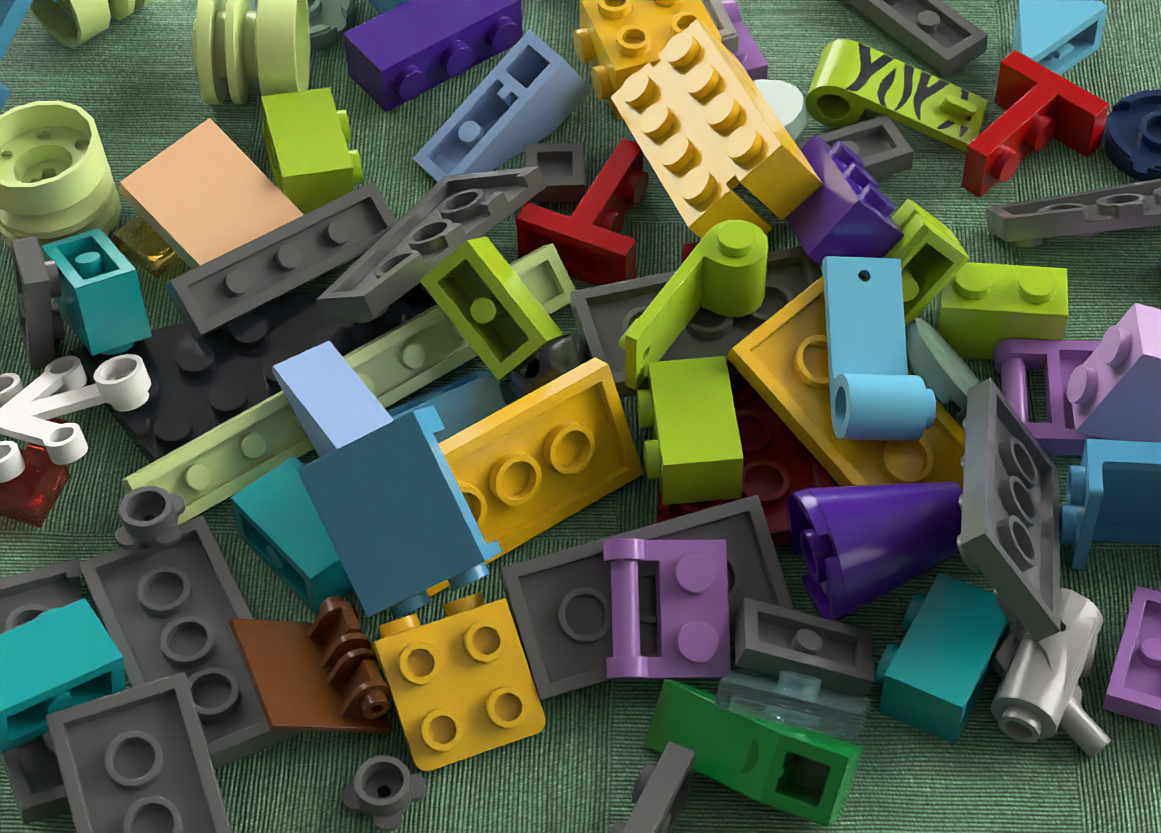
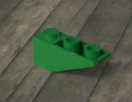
M669 678L664 679L644 743L645 746L660 753H663L668 742L695 752L694 770L760 803L826 827L835 822L844 813L864 748Z

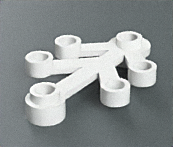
M125 354L105 361L94 372L96 383L85 387L83 386L87 383V376L80 359L76 356H64L52 361L46 366L44 373L26 388H24L19 375L15 373L1 374L0 434L44 446L51 461L58 465L69 464L80 459L88 450V445L80 426L76 423L57 424L46 420L103 403L112 405L117 411H130L140 407L148 400V390L151 386V380L142 358L134 354ZM13 441L0 442V483L16 478L25 469L24 459L17 444Z

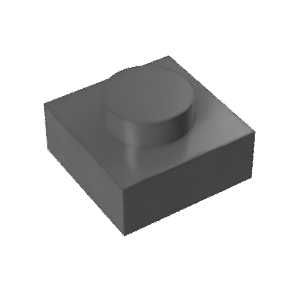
M584 142L525 144L526 167L539 166L547 186L528 202L581 201L585 195Z

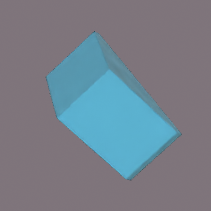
M1018 0L1012 37L1013 51L1016 50L1056 74L1061 75L1100 48L1108 6L1099 0Z

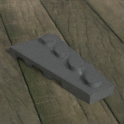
M539 166L451 175L442 178L316 299L326 321L354 319L357 323H365L383 315L388 310L389 305L419 284L420 279L464 242L480 238L544 190L547 186Z
M1161 179L987 207V230L1008 242L1010 247L1027 248L1045 243V238L1051 237L1087 238L1097 236L1105 231L1160 226Z
M79 558L1 578L0 634L34 620L38 615L49 609L62 608L81 600ZM50 732L0 754L24 825L71 811Z

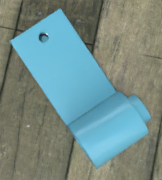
M826 256L822 263L831 418L835 436L842 440H920L924 429H929L933 426L936 415V400L934 392L931 389H926L920 376L908 375L901 259ZM858 274H863L867 279L866 282L858 277Z

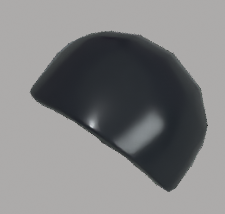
M574 331L564 335L556 343L543 349L539 354V359L535 358L527 365L525 376L517 369L511 371L510 379L500 381V390L504 402L510 405L589 361L579 332Z

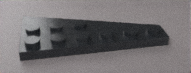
M420 282L389 305L388 310L374 320L365 323H357L354 319L326 321L316 299L329 288L327 287L275 300L247 315L237 318L235 321L194 341L183 322L151 330L152 337L136 341L130 349L118 354L106 355L100 353L92 356L86 347L72 349L70 353L71 356H76L80 359L89 385L96 383L94 372L105 361L125 354H134L142 358L151 380L148 400L140 407L130 411H117L112 405L108 403L103 404L151 464L282 391L272 372L274 365L327 341H330L343 357L438 303Z

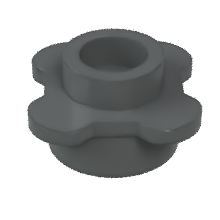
M144 486L129 492L119 505L122 527L115 532L117 544L124 549H133L139 544L145 547L159 546L161 548L175 545L182 536L177 523L178 516L185 511L184 500L179 495L169 494L165 489L157 486Z
M376 755L365 761L358 768L354 777V784L347 785L343 789L342 802L345 809L349 812L360 811L373 819L375 827L379 831L391 832L401 827L403 823L402 815L410 805L424 799L427 793L426 782L421 775L410 774L407 766L399 759L388 755ZM388 789L391 791L387 797H380L378 795V792Z

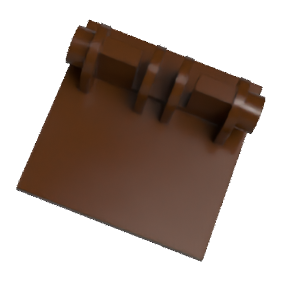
M333 596L324 600L319 606L320 613L314 623L231 618L229 625L270 730L391 733L393 728L386 713L390 707L388 701L391 698V689L388 683L383 681L377 667V657L374 651L371 650L369 638L367 635L359 633L361 627L357 620L358 613L352 603L345 602L344 598L340 596Z

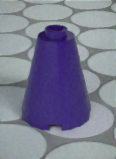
M954 481L803 488L800 491L793 492V495L788 496L786 501L787 523L794 556L803 554L809 574L801 576L813 607L821 618L829 620L843 619L960 553L957 546V537L961 534L962 511L959 505V496L963 494V491Z

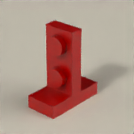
M1012 51L1000 63L994 100L995 104L1007 111L967 145L961 187L980 198L998 181L1001 183L1006 182L1014 174L1020 161L1033 150H1042L1052 137L1088 157L1101 145L1109 103L1020 52Z
M623 138L620 140L570 217L526 202L516 217L518 259L543 245L553 243L569 277L595 286L636 279V239L621 235L620 232L626 212L631 205L638 206L641 203L648 187L649 173L643 171V151L639 144Z

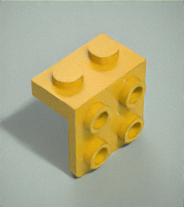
M579 0L580 29L573 31V42L577 57L581 63H589L595 94L599 100H607L616 120L623 118L610 97L622 87L628 77L639 72L645 65L650 63L655 67L661 61L658 54L666 47L670 39L683 32L696 19L721 42V36L701 0Z
M479 592L443 604L446 618L421 626L416 613L378 626L382 639L372 642L371 650L374 651L377 657L378 669L383 670L386 682L391 689V698L412 762L419 770L431 771L535 735L543 730L546 718L506 598L485 604L482 593Z

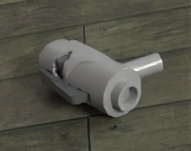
M1060 587L1061 632L1035 642L1020 621L1017 620L992 657L991 663L1002 680L992 701L990 711L997 722H999L1000 729L1007 736L1024 743H1033L1037 740L1053 737L1060 725L1091 759L1112 740L1081 708L1083 693L1077 682L1080 676H1088L1092 669L1097 638L1103 624V616L1098 607L1089 599L1073 590Z

